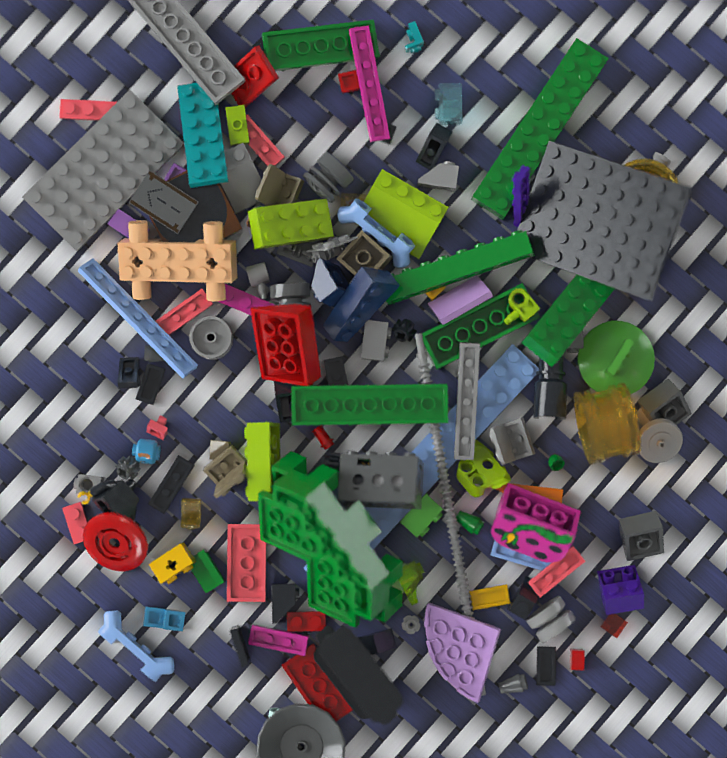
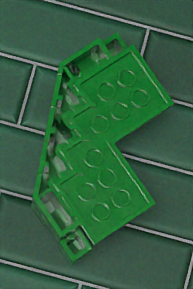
M290 451L272 466L273 494L265 490L258 493L260 540L307 561L309 607L354 628L360 624V616L368 620L376 618L385 623L402 607V591L392 586L403 576V561L388 554L379 560L368 545L382 531L359 500L354 502L345 511L331 493L338 487L337 470L322 464L307 476L305 475L307 473L306 457Z

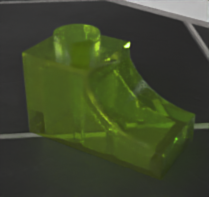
M414 560L403 565V576L399 579L412 606L419 603L416 588L418 582L423 579L422 573L425 572L420 562L416 563Z

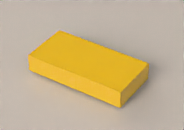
M507 584L469 592V595H471L470 600L472 601L471 605L473 606L472 610L511 604Z

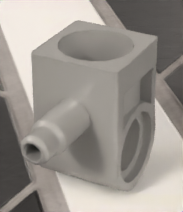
M265 262L246 267L250 285L258 287L261 299H266L267 291L265 284L270 283Z

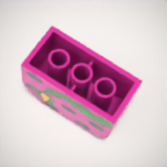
M508 483L497 507L491 529L492 537L498 544L543 562H557L565 557L575 538L581 511Z

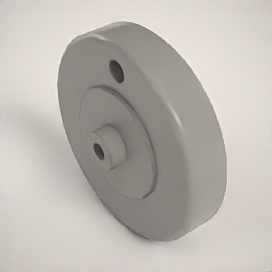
M655 419L646 423L639 430L636 437V447L640 455L652 463H662L672 459L680 451L683 443L680 429L674 422L668 419Z

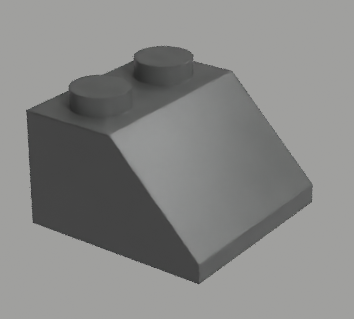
M666 379L638 400L643 413L649 421L668 419L677 425L692 414L681 390L669 379Z
M657 511L619 519L620 535L627 561L664 553L663 526Z

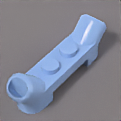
M356 198L350 206H341L338 209L337 215L341 224L357 223L366 234L372 235L381 246L387 247L392 251L393 266L404 268L410 264L409 253L414 249V243L403 233L398 238L370 217L368 213L372 208L365 202Z
M106 611L104 613V625L98 630L99 634L110 644L119 640L144 662L145 665L141 671L146 676L156 682L161 675L174 672V659L171 656L154 658L147 646L144 644L142 646L136 642L137 638L129 631L126 633L122 630L120 611Z

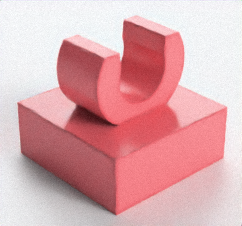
M160 415L157 422L150 420L146 432L164 440L168 428L165 427L167 418Z

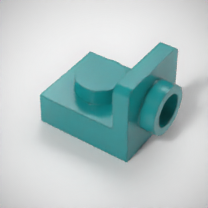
M415 21L408 24L409 30L406 31L409 41H413L405 45L406 53H416L424 46V41Z

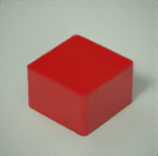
M570 649L571 670H584L585 651L583 649Z

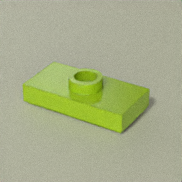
M245 105L225 107L230 145L250 144Z

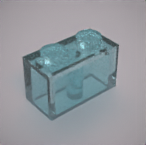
M439 83L438 89H435V101H438V108H435V120H439L440 125H461L462 83Z

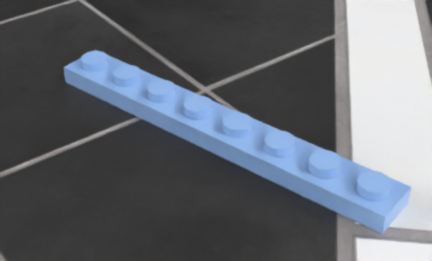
M94 258L79 267L78 272L182 379L197 368L198 364Z

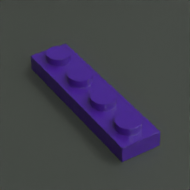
M522 165L519 172H515L512 178L514 183L512 190L514 195L512 202L514 211L512 217L514 218L515 227H519L522 216L526 211V206L529 203L530 168Z

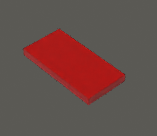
M312 643L307 647L305 656L296 654L283 663L282 667L307 704L314 705L328 712L337 722L353 711V709L314 660V651L317 647Z

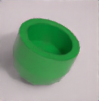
M553 454L549 457L548 465L552 471H559L564 467L565 462L561 456Z

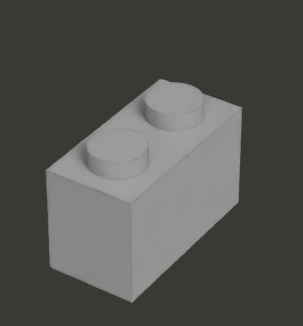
M368 320L365 323L361 359L384 362V358H388L389 346H386V339H390L392 329L388 327V322Z

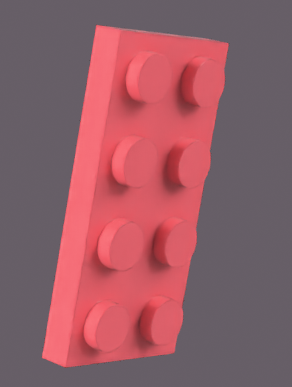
M228 524L227 602H266V542L260 540V524Z

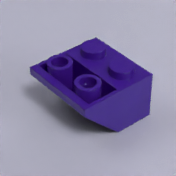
M635 565L597 571L606 615L644 609V592Z

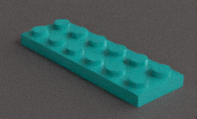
M198 83L177 85L190 188L229 182L218 104H214Z

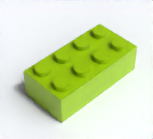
M327 199L257 207L248 211L254 249L320 241L334 237Z
M247 423V427L244 429V436L247 439V447H245V457L247 458L245 476L248 478L245 493L248 501H258V493L262 490L273 494L272 466L281 459L280 423Z

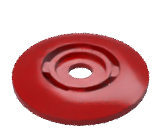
M112 512L100 513L92 517L84 528L83 542L87 552L98 564L107 569L130 571L140 566L147 556L148 542L143 530L137 523L122 514ZM115 538L119 540L120 546H113L110 543V539Z

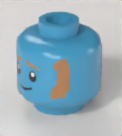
M139 439L137 444H133L132 456H135L138 463L154 464L156 460L159 461L161 445H158L156 440Z

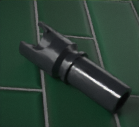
M564 354L552 367L539 357V371L536 372L539 380L534 383L533 418L539 419V417H555V420L566 419L567 383L563 381V377L566 376V372H563Z

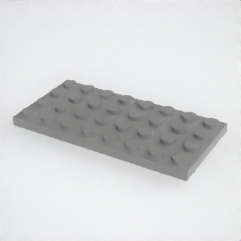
M129 90L22 198L78 251L113 217L118 209H121L133 197L149 170L156 174L184 146V143Z

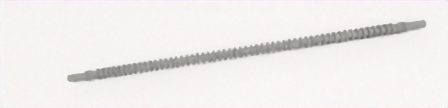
M422 333L415 334L418 351L416 356L420 362L418 367L421 368L419 373H422L420 378L423 379L421 384H431L433 380H430V377H432L429 374L431 369H428L430 364L427 363L428 352L425 351ZM431 423L429 428L432 429L430 434L433 435L431 437L434 440L432 445L435 446L433 450L436 451L434 456L437 457L435 461L438 462L436 467L439 468L437 472L440 474L438 478H440V489H442L441 494H443L442 500H444L443 505H445L443 510L446 511L444 516L447 517L445 521L448 522L446 527L449 530L447 532L450 533L448 538L451 541L449 543L452 544L450 549L453 552L451 555H454L452 560L455 563L453 566H456L454 571L457 574L455 577H458L456 582L459 585L457 588H460L458 593L461 596L459 599H462V602H460L463 605L461 610L464 611L462 615L475 619L472 617L474 612L471 611L473 606H470V603H472L469 600L471 595H468V592H470L467 589L469 584H466V581H468L465 578L467 573H464L466 568L463 567L465 562L462 561L464 559L461 556L463 551L460 550L462 546L459 545L461 540L458 539L460 535L457 533L459 529L456 528L458 526V523L455 522L457 518L454 517L456 515V512L453 511L455 507L452 506L454 501H452V490H450L451 485H449L450 479H448L449 474H447L449 469L446 468L447 463H445L447 458L444 457L446 452H443L445 447L442 446V443L444 441H441L443 436L440 435V432L442 430H439L441 425ZM485 685L481 696L486 695Z

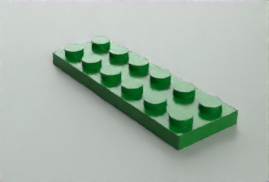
M374 20L262 33L265 55L275 71L354 62L349 29L368 25L375 59L380 57Z

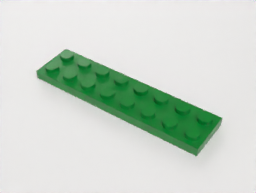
M448 384L291 386L292 425L448 423Z

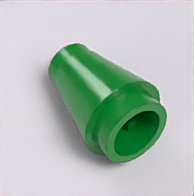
M461 510L456 516V521L471 534L478 535L485 524L481 520L482 518Z

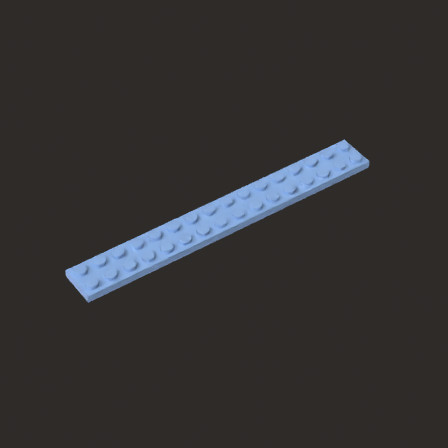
M514 344L478 380L475 439L480 436L535 377L536 372L539 371V368ZM457 404L448 412V423H438L441 425L439 430H442L440 435L443 436L441 441H444L442 446L445 447L443 452H446L444 457L447 458L445 463H447L446 468L448 469L457 460L454 459ZM430 433L411 452L416 454L424 463L422 497L439 480L438 475H440L437 472L439 468L436 467L438 462L435 459L437 457L434 456L436 451L433 448L435 446L432 445L434 440L431 437L433 435ZM364 507L382 531L368 544L373 550L411 509Z

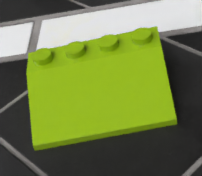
M383 169L364 200L372 208L368 213L370 217L398 238L403 233L414 243L415 247L409 254L417 259H420L449 208Z

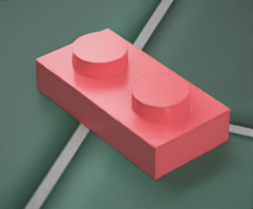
M81 502L62 508L74 544L83 542V531L88 523Z

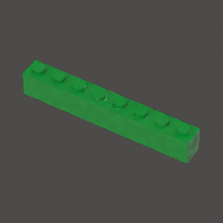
M517 230L512 232L509 237L504 238V236L494 238L491 243H479L474 246V249L468 251L467 249L457 251L456 255L450 257L449 255L441 256L436 262L431 263V261L421 263L418 268L413 269L409 267L403 269L402 273L397 275L392 273L391 275L399 283L400 287L386 302L391 305L533 257L535 255L526 231Z

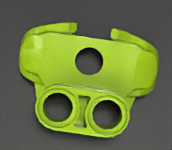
M476 439L474 460H461L458 464L456 478L471 496L481 497L486 488H500L510 482L511 478L504 466L501 467L493 457V452ZM489 461L493 464V467L486 469L482 463Z

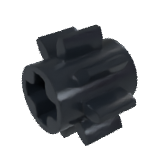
M398 319L392 328V331L395 332L394 337L400 342H410L417 332L414 329L415 324L409 319H403L402 321Z
M331 452L330 456L325 455L324 465L340 472V453Z

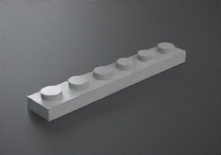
M460 343L454 459L474 460L480 344Z

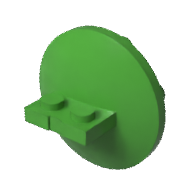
M608 321L594 327L583 338L584 348L578 350V368L583 380L595 392L608 397L628 396L640 390L652 375L655 363L653 346L646 334L637 326L624 321Z

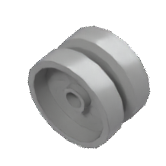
M206 316L193 324L189 340L192 348L198 355L205 359L217 360L224 357L230 351L233 345V333L224 320L216 316ZM210 334L215 336L213 341H209Z
M556 596L543 604L525 620L531 629L540 627L536 632V636L542 643L560 634L576 619L570 610L562 611L565 607V602L560 596Z

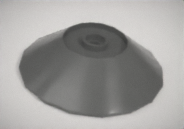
M292 704L278 709L265 721L258 735L257 757L345 758L346 742L340 725L328 712L310 704ZM303 743L305 748L300 750L298 744Z

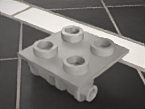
M349 234L340 237L334 236L328 238L325 243L313 244V248L307 250L306 253L312 252V261L314 263H317L319 258L329 260L340 255L345 250V243L358 237H349Z

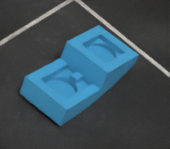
M145 606L143 626L183 632L186 612Z

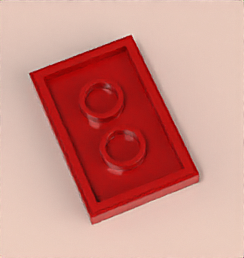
M255 46L234 65L246 82L234 90L231 95L238 106L245 105L246 108L279 79L260 46Z

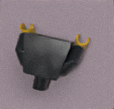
M128 479L126 482L123 480L101 482L90 488L88 493L81 491L77 495L78 498L82 495L87 496L86 500L81 502L82 504H87L90 501V497H94L92 501L103 513L122 514L133 521L136 518V505L139 502V497L133 492L137 487V483L132 479Z

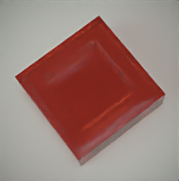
M609 614L600 627L615 638H618L628 622L616 614Z

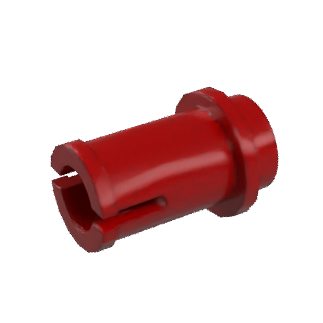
M323 425L318 426L312 431L320 442V447L324 448V450L334 445V439L330 438Z

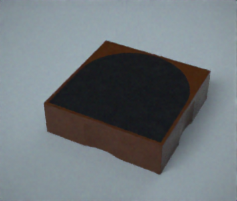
M188 170L167 180V182L199 202L179 234H176L150 217L162 242H196L198 239H204L203 223L211 221L223 223V240L243 230L219 184L190 188Z

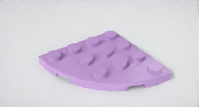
M429 602L425 611L424 627H426V644L431 659L438 672L457 689V692L478 703L483 692L501 629Z

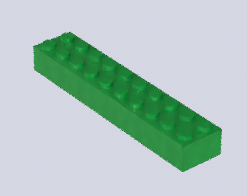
M578 38L575 39L473 194L472 201L501 220L505 218L512 207L514 199L512 194L514 187L512 178L515 172H519L522 165L530 168V178L532 177L543 159L548 142H555L609 58Z

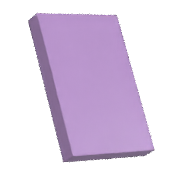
M475 276L429 302L428 305L442 325L488 300L493 295L478 276Z

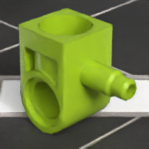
M515 289L508 298V303L514 311L507 316L504 322L508 325L518 317L525 322L540 307L525 290ZM514 295H521L524 300L523 303L516 304L513 299Z

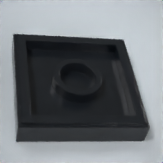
M236 625L229 631L241 667L249 665L251 659L239 625Z

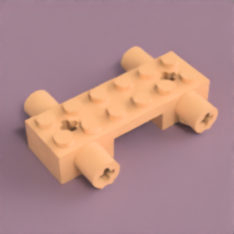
M136 220L128 222L129 238H124L118 242L120 281H132L133 299H150L152 297L151 281L206 282V297L208 301L226 300L225 283H232L238 278L236 240H223L222 222L211 221L203 223L204 239H198L196 242H162L161 239H149L148 221Z

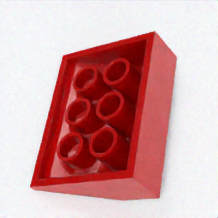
M287 304L250 308L261 378L301 386H310L320 379L321 370L311 306Z

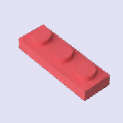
M61 99L59 118L99 121L117 102Z
M246 115L250 142L248 145L266 166L269 164L277 166L285 159V156L255 122Z
M200 289L155 322L170 336L214 304L212 301L207 300L205 291Z
M572 546L568 549L563 559L550 563L529 580L528 584L541 598L582 565L585 560L575 547Z

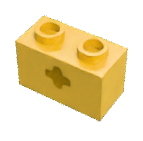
M180 543L148 565L161 584L166 582L170 584L178 579L176 575L183 572L185 574L194 568L192 565L197 561L186 544ZM176 561L175 568H171L172 562Z

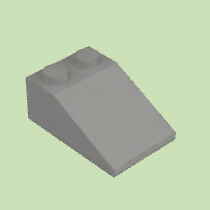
M244 143L225 151L229 182L221 183L236 214L259 203L255 199V195L262 181Z

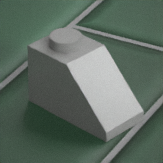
M444 161V164H438L419 178L417 186L455 192L459 166H455L454 162Z

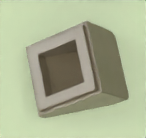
M210 440L209 459L214 460L230 447V442Z

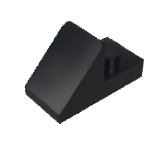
M139 357L120 358L118 389L138 388L140 386Z

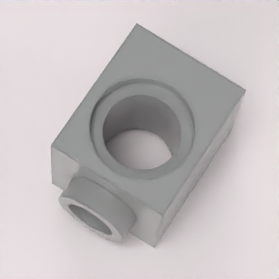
M78 474V478L74 479L73 488L76 489V494L81 491L88 493L89 491L83 486L84 482L89 479L92 481V487L103 482L104 477Z

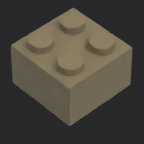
M362 230L357 235L358 238L352 240L337 258L354 275L357 274L361 266L383 270L393 259L389 253Z

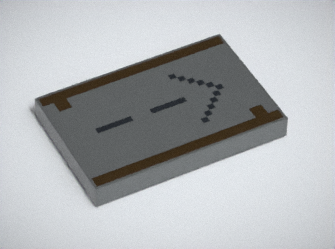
M150 170L129 201L131 205L176 234H179L199 203Z

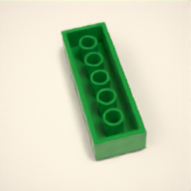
M576 274L521 343L552 367L615 288Z
M521 283L468 310L444 325L440 324L422 333L425 350L428 352L435 370L437 371L459 359L460 343H477L482 348L538 320L540 315L536 312L525 322L520 317L508 325L504 322L507 316L514 311L508 303L509 295L515 289H523L527 292L524 284ZM519 294L513 297L516 304H522L524 301L523 297Z

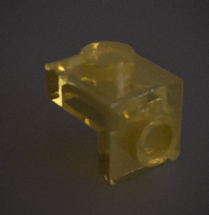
M182 498L181 528L189 530L200 528L201 499Z

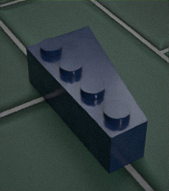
M361 266L323 324V327L333 341L348 342L400 287L399 283L389 271Z

